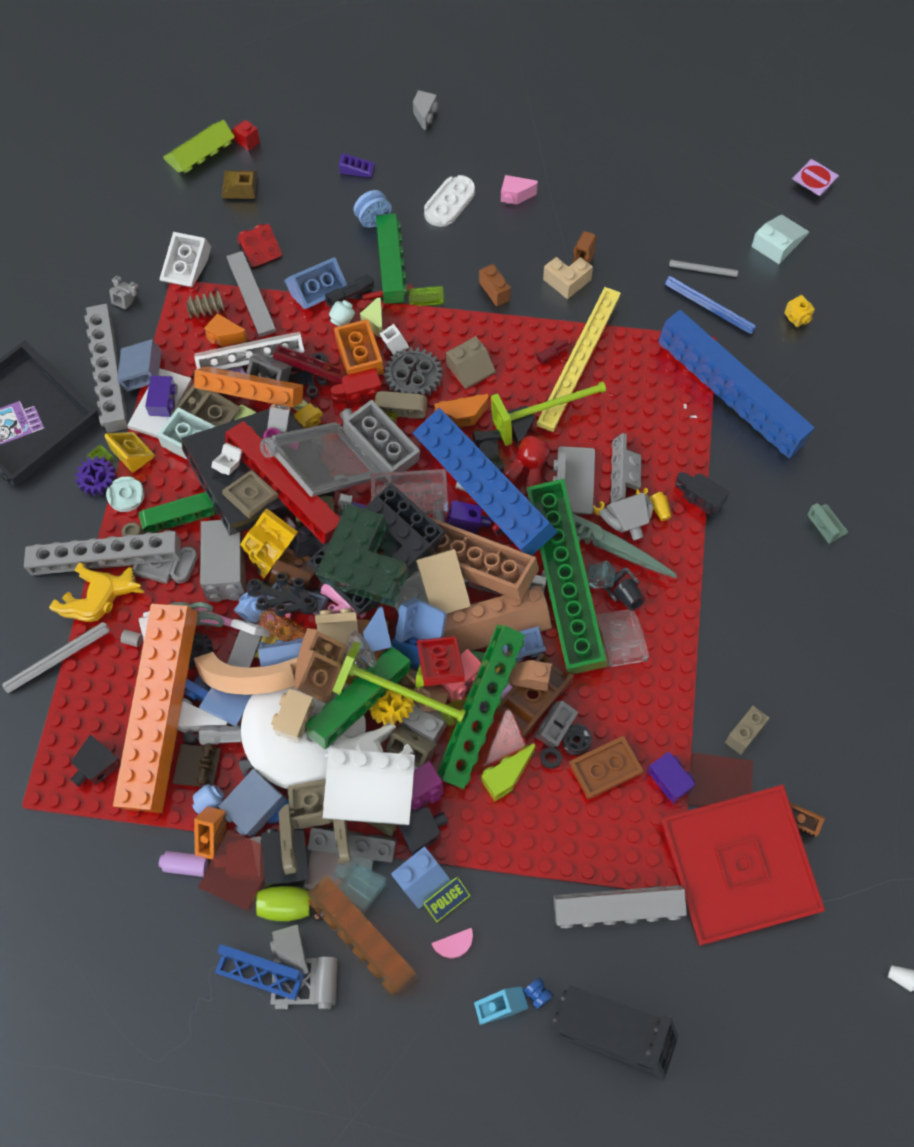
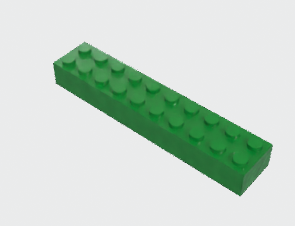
M560 479L526 487L529 502L558 531L540 548L567 672L576 674L608 667L565 481Z

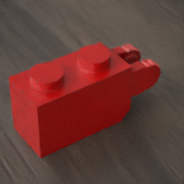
M376 368L345 375L342 378V384L333 386L330 389L331 400L334 402L347 400V403L350 404L375 398L376 393L382 391Z

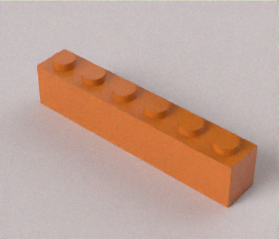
M208 366L195 370L194 388L289 407L297 406L303 400V385Z

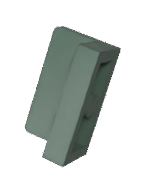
M816 503L811 506L807 515L829 544L847 535L848 531L827 504L820 506Z

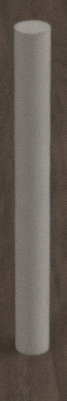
M670 260L669 267L732 277H737L738 270L675 260Z

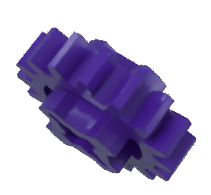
M95 456L94 460L88 457L87 463L82 461L83 466L77 467L79 473H75L77 478L75 482L79 488L87 495L92 493L94 496L97 495V492L103 495V490H107L108 486L112 485V479L117 478L114 474L116 469L112 463L107 461L105 457H102L100 460L98 456Z

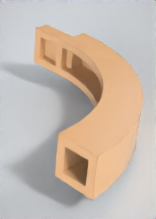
M214 652L194 658L201 679L210 687L222 692L251 695L275 692L295 686L298 657L270 666L253 668L228 665L220 661Z

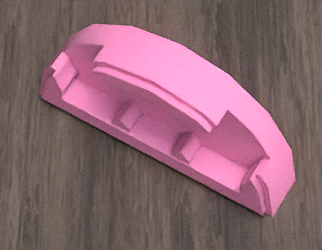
M472 928L431 943L436 953L449 959L459 958L467 953L472 944Z

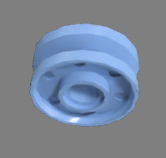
M378 190L364 193L354 205V214L360 223L368 228L377 226L376 215L390 214L392 210L391 204L385 195Z

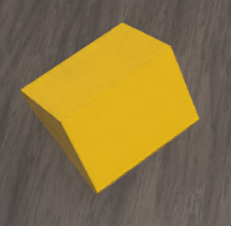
M134 432L105 434L110 449L132 473L155 456Z

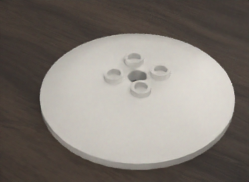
M346 683L343 689L345 690L349 685ZM295 686L270 693L253 694L244 710L241 725L243 747L253 767L269 782L288 789L290 785L326 779L328 758L323 756L328 752L307 736V731L304 732L301 742L297 743L276 735L273 725H271L274 714H279L281 709L279 702L282 694H287L288 689L300 692L295 689ZM332 693L329 702H332L336 698L337 693ZM313 698L315 706L310 718L321 712L326 703ZM364 715L344 732L347 737L351 738L365 733Z

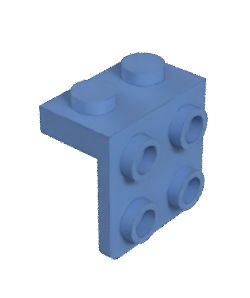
M413 598L400 605L395 640L402 643L411 637L419 640L443 637L447 617L445 611L417 598Z

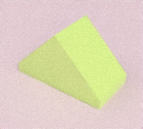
M377 298L360 313L361 321L368 319L372 332L381 337L380 333L383 332L381 298Z

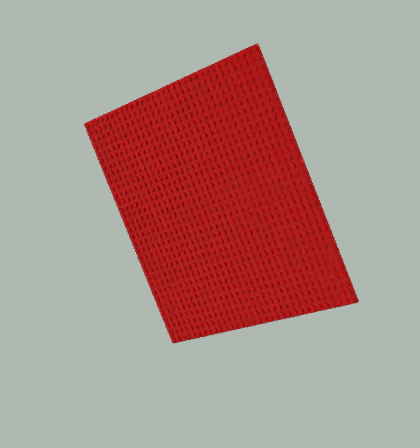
M195 282L193 287L169 284L154 342L162 350L160 369L191 378L192 384L189 389L194 384L195 370L197 369L194 358L195 353L233 346H219L216 343H211L206 338L204 328L218 314L215 309L213 315H210L207 311V315L203 316L200 312L199 318L193 313V318L190 319L186 302H188L189 296L194 301L196 295L200 299H202L203 294L209 298L210 292L215 297L216 291H219L225 310L224 312L221 308L219 315L245 329L247 342L300 332L304 348L303 354L312 356L316 353H323L327 357V363L343 369L345 367L335 339L334 328L339 326L330 321L329 312L332 308L327 305L325 300L304 309L288 291L258 288L276 329L275 333L259 337L238 286ZM346 299V301L353 305L352 309L355 311L350 324L361 321L360 313L374 300ZM381 301L383 331L394 324L409 346L406 349L407 352H409L410 347H412L413 351H416L417 347H419V352L426 349V354L432 352V357L437 356V361L441 362L443 371L442 380H440L441 385L437 386V391L431 390V396L427 393L425 394L428 400L424 418L388 416L420 450L419 461L392 482L384 475L381 479L336 490L333 498L335 513L338 514V500L341 493L352 496V502L367 506L390 483H393L429 517L433 518V511L444 510L445 523L452 501L479 506L467 492L455 488L457 484L455 478L419 441L413 432L435 412L434 404L441 401H452L458 398L474 397L478 394H488V408L477 423L460 428L472 442L473 431L497 430L492 421V395H499L507 411L526 405L531 407L547 402L586 323L402 303L384 304ZM606 325L573 393L596 386L600 382H604L606 392L595 393L568 402L554 432L537 426V421L542 411L533 413L535 422H533V428L529 435L544 440L550 447L549 457L541 469V484L553 481V476H557V471L553 470L554 460H558L559 447L593 448L595 450L593 505L596 508H601L599 502L602 501L606 508L607 505L611 504L612 442L616 437L625 433L627 434L626 449L641 455V488H639V492L643 493L644 488H647V495L649 497L658 492H663L667 496L672 517L666 521H661L653 510L649 523L640 526L644 537L634 541L630 530L620 533L619 530H615L606 523L600 515H596L594 510L591 515L575 514L636 546L676 573L677 577H670L650 570L594 546L592 540L588 545L585 543V540L581 539L579 546L608 667L572 674L574 676L573 682L554 701V703L563 701L578 711L571 725L582 724L589 729L592 739L586 753L624 736L644 772L588 800L569 765V761L580 756L568 754L563 748L562 740L557 747H552L561 754L560 766L548 769L541 763V752L549 747L535 738L534 735L552 705L539 719L536 727L524 741L494 719L492 725L488 727L486 741L480 747L477 763L472 767L470 780L464 789L441 780L443 782L442 797L435 803L429 802L423 806L424 808H429L432 816L444 812L448 820L447 824L438 828L441 838L426 848L439 865L619 889L681 885L661 818L688 811L689 793L673 804L647 771L652 763L670 752L672 756L675 755L680 760L684 771L690 773L706 513L697 505L689 503L683 497L684 492L679 490L675 483L677 475L681 472L692 477L696 474H702L708 478L714 393L695 374L690 372L685 365L676 360L667 349L661 346L658 341L662 331ZM373 333L383 361L384 374L378 375L382 391L395 392L394 390L390 391V387L386 385L385 380L387 361H391V356L394 355L383 339ZM476 336L486 348L496 372L472 387L465 389L446 365V352ZM563 340L569 342L570 348L558 354L557 358H552L542 365L537 361L536 354L546 350L548 346H554ZM248 364L242 365L245 374L247 373ZM299 369V370L296 371V372H292V371H291L290 374L302 372V371H305V370ZM313 374L319 396L315 399L309 398L307 393L308 385L306 383L303 387V400L321 410L323 416L320 417L321 422L318 426L336 422L342 435L349 439V436L343 431L341 412L345 409H351L354 413L371 400L375 403V398L350 404L347 403V400L334 402L331 400L330 389L340 383L329 380L327 385L321 386L317 380L318 375ZM149 385L140 387L133 414ZM221 394V396L237 406L243 405L256 413L270 409L273 404ZM291 408L293 414L298 412L295 409ZM690 415H695L697 418H690ZM128 429V432H134L155 456L134 473L119 460L116 479L132 477L139 481L145 491L144 500L140 506L129 512L117 511L108 502L97 539H104L110 536L123 537L122 528L131 522L137 523L142 530L139 513L142 510L204 493L205 491L188 460L162 447L158 438ZM336 435L320 439L323 450L319 460L322 465L326 466L331 479L343 476L346 479L369 473ZM500 436V440L497 441L498 450L505 470L516 460L518 449L513 437L512 444L505 446ZM522 469L513 485L529 500L526 491L529 471ZM626 487L625 499L635 496L637 490ZM481 508V515H483V516H489V515ZM293 513L288 514L296 524V516ZM218 514L155 532L176 531L181 540V549L191 547L196 551L198 558L188 581L176 583L171 577L168 584L135 576L136 582L141 585L139 588L144 590V593L130 592L116 596L112 602L113 607L111 611L105 613L98 621L87 622L74 619L68 643L102 622L108 625L110 631L65 658L62 662L22 806L25 809L195 832L194 819L199 814L192 806L194 804L193 795L202 787L173 784L180 745L186 744L183 740L184 732L177 730L162 813L125 810L113 806L120 767L97 785L87 779L80 787L76 786L70 778L78 770L72 765L71 761L90 734L117 756L120 761L122 760L144 640L140 647L121 643V635L124 630L142 634L139 618L143 616L144 612L150 611L151 604L168 605L182 601L189 604L205 602L213 607L212 613L233 620L245 621L234 611L239 604V600L207 601L200 585L201 522L220 520ZM492 519L490 528L479 527L476 535L522 552L504 532L497 536L492 531L491 527L495 524ZM250 529L244 530L245 535L250 531ZM539 549L532 556L536 557L539 568L536 575L541 576L544 565ZM382 550L377 551V552L374 554V557L377 558L378 555H379L381 552H383V551H382ZM246 556L247 592V584L251 579L269 581L271 572L265 578L260 574L258 575L257 568L253 566ZM134 565L90 570L121 576L126 569L133 568ZM623 568H628L639 580L638 588L645 597L644 604L634 611H630L619 600L615 602L604 588V584ZM316 573L311 588H322L326 582ZM627 573L615 585H612L609 588L610 591L614 593L615 588L621 582H623L626 579H631L632 577L630 576V574ZM546 580L543 594L547 602L552 629L540 632L543 646L546 647V651H542V653L545 654L552 665L563 673H568ZM85 581L80 599L87 598V591L90 585L88 581ZM471 581L464 583L470 605L504 596L502 593ZM275 606L269 607L266 610V614L270 612L273 608H275ZM301 610L291 612V620L285 626H290L306 633ZM388 624L391 645L396 635L397 624ZM197 625L194 635L198 632H201L202 636L207 634L208 638L212 641L215 656L227 664L240 630L226 625L221 627ZM483 648L476 651L485 653L487 648ZM528 655L523 657V660L520 662L535 661L537 657L531 658ZM253 657L250 668L261 667L260 659ZM359 659V662L367 663L368 666L375 663L376 660ZM196 665L193 666L192 670L188 667L186 678L194 682L199 675ZM529 691L527 693L530 699H536L539 696L536 691ZM183 694V698L191 701L193 706L200 707L201 702L196 699L192 700ZM447 699L445 704L461 711L466 699L461 703L457 702L455 705ZM370 709L364 714L365 732L374 731L384 726L383 721L378 724L373 720ZM452 717L437 741V747L430 760L436 772L457 724V718ZM241 718V720L239 721V723H238L237 726H241V725H242V718ZM399 721L395 722L396 728L391 731L392 733L399 728ZM476 721L472 724V730H475L477 727ZM192 732L194 736L199 734V732ZM391 736L380 743L383 753H391L386 750ZM578 737V739H573V741L575 743H579L580 738ZM469 740L464 744L465 750L469 747ZM197 741L195 746H205L200 744V741ZM242 742L213 745L214 748H221L214 785L223 792V801L245 778L239 768L241 756H247ZM534 743L535 752L514 789L502 798L494 801L481 782L484 770L491 766H498L501 764L500 761L506 756L510 755L512 757L524 745L530 746ZM550 753L545 756L546 761L549 763H554L557 760L554 754ZM461 759L456 764L457 769L461 767ZM271 783L287 800H289L288 789L279 787ZM226 820V836L245 839L252 838L248 835L242 836L235 829L237 825L233 821L230 823ZM346 820L347 830L387 836L367 822ZM267 822L254 837H261V833H265L269 829H278L280 831L279 823L269 824ZM331 822L330 824H325V825H320V826H325V827H332V828H334V823ZM393 824L397 828L391 837L398 838L395 859L408 860L412 855L398 825ZM312 827L304 828L306 847L309 845Z

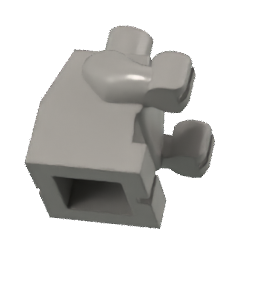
M116 275L112 279L114 288L112 287L109 290L111 304L126 310L137 295L136 289L138 285L134 282L130 284L126 282L119 283L121 277Z

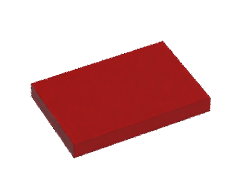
M457 636L417 640L424 686L465 682Z

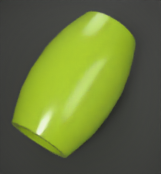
M275 886L258 891L256 903L257 916L272 921H294L308 917L310 915V891L293 886Z

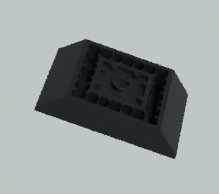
M390 483L306 563L360 615L378 608L418 570L416 560L433 555L446 532L393 483ZM377 551H384V555L381 558L374 557Z

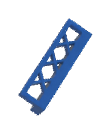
M220 944L217 953L221 955V958L215 970L216 974L294 1001L296 1000L305 976L301 971ZM227 958L234 960L237 967L229 973L222 971ZM249 966L254 967L256 975L250 979L244 978L242 970ZM272 973L276 982L269 986L264 985L261 977ZM289 979L296 982L292 994L284 992L281 985Z

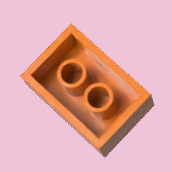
M368 319L334 328L336 343L347 375L376 368L378 375L384 374L383 361Z

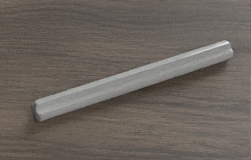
M105 622L100 623L3 682L4 690L10 693L110 631L108 625Z

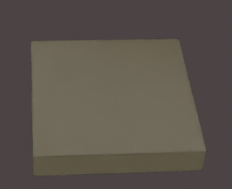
M253 470L222 490V494L248 518L278 498V493Z

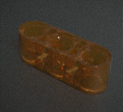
M275 609L265 611L259 617L262 627L284 642L294 641V639H299L301 636L304 637L307 631L287 616H277ZM269 614L274 617L273 624L267 620ZM285 625L290 627L289 635H286L283 631Z

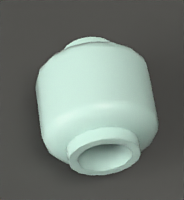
M346 300L335 302L329 312L330 321L337 326L350 324L355 315V311L352 309L353 305Z

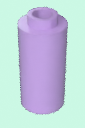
M165 851L164 855L160 856L159 867L162 868V872L206 877L209 859L190 853Z

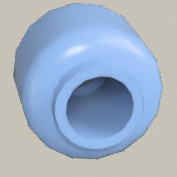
M204 785L193 795L194 804L192 806L198 814L207 806L219 809L218 806L223 802L224 794L216 785Z

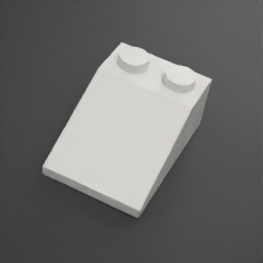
M173 232L159 280L193 287L207 263L211 245L205 238Z

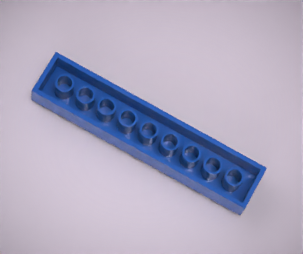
M679 310L665 321L658 341L661 346L667 349L676 360L685 365L690 372L695 374L702 383H705L714 394L722 398L741 418L749 422L768 442L777 447L789 459L805 445L815 428L684 312Z
M440 408L413 432L419 441L523 553L532 556L558 532Z

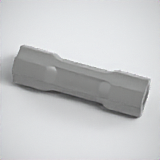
M241 726L200 727V744L210 743L216 745L219 743L242 742Z

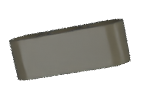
M385 391L376 393L375 404L387 416L424 418L426 415L428 399L424 395Z

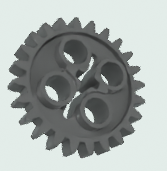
M410 347L409 352L403 349L402 354L396 352V357L391 356V361H387L385 380L386 385L390 387V391L394 390L397 393L421 394L424 396L427 393L431 396V390L437 391V386L441 385L440 380H442L443 374L441 362L437 361V356L432 357V352L426 354V349L422 352H419V347H417L416 351H413L412 347Z

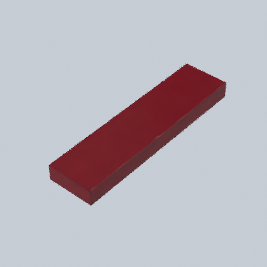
M277 345L272 357L340 384L345 373L343 368L282 345Z

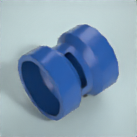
M540 977L523 990L527 997H531L536 1009H539L554 996L550 990L545 988L544 982Z

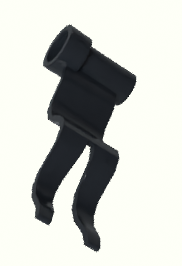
M499 430L473 431V443L479 445L483 454L503 473L504 464L500 459L497 443L500 440Z

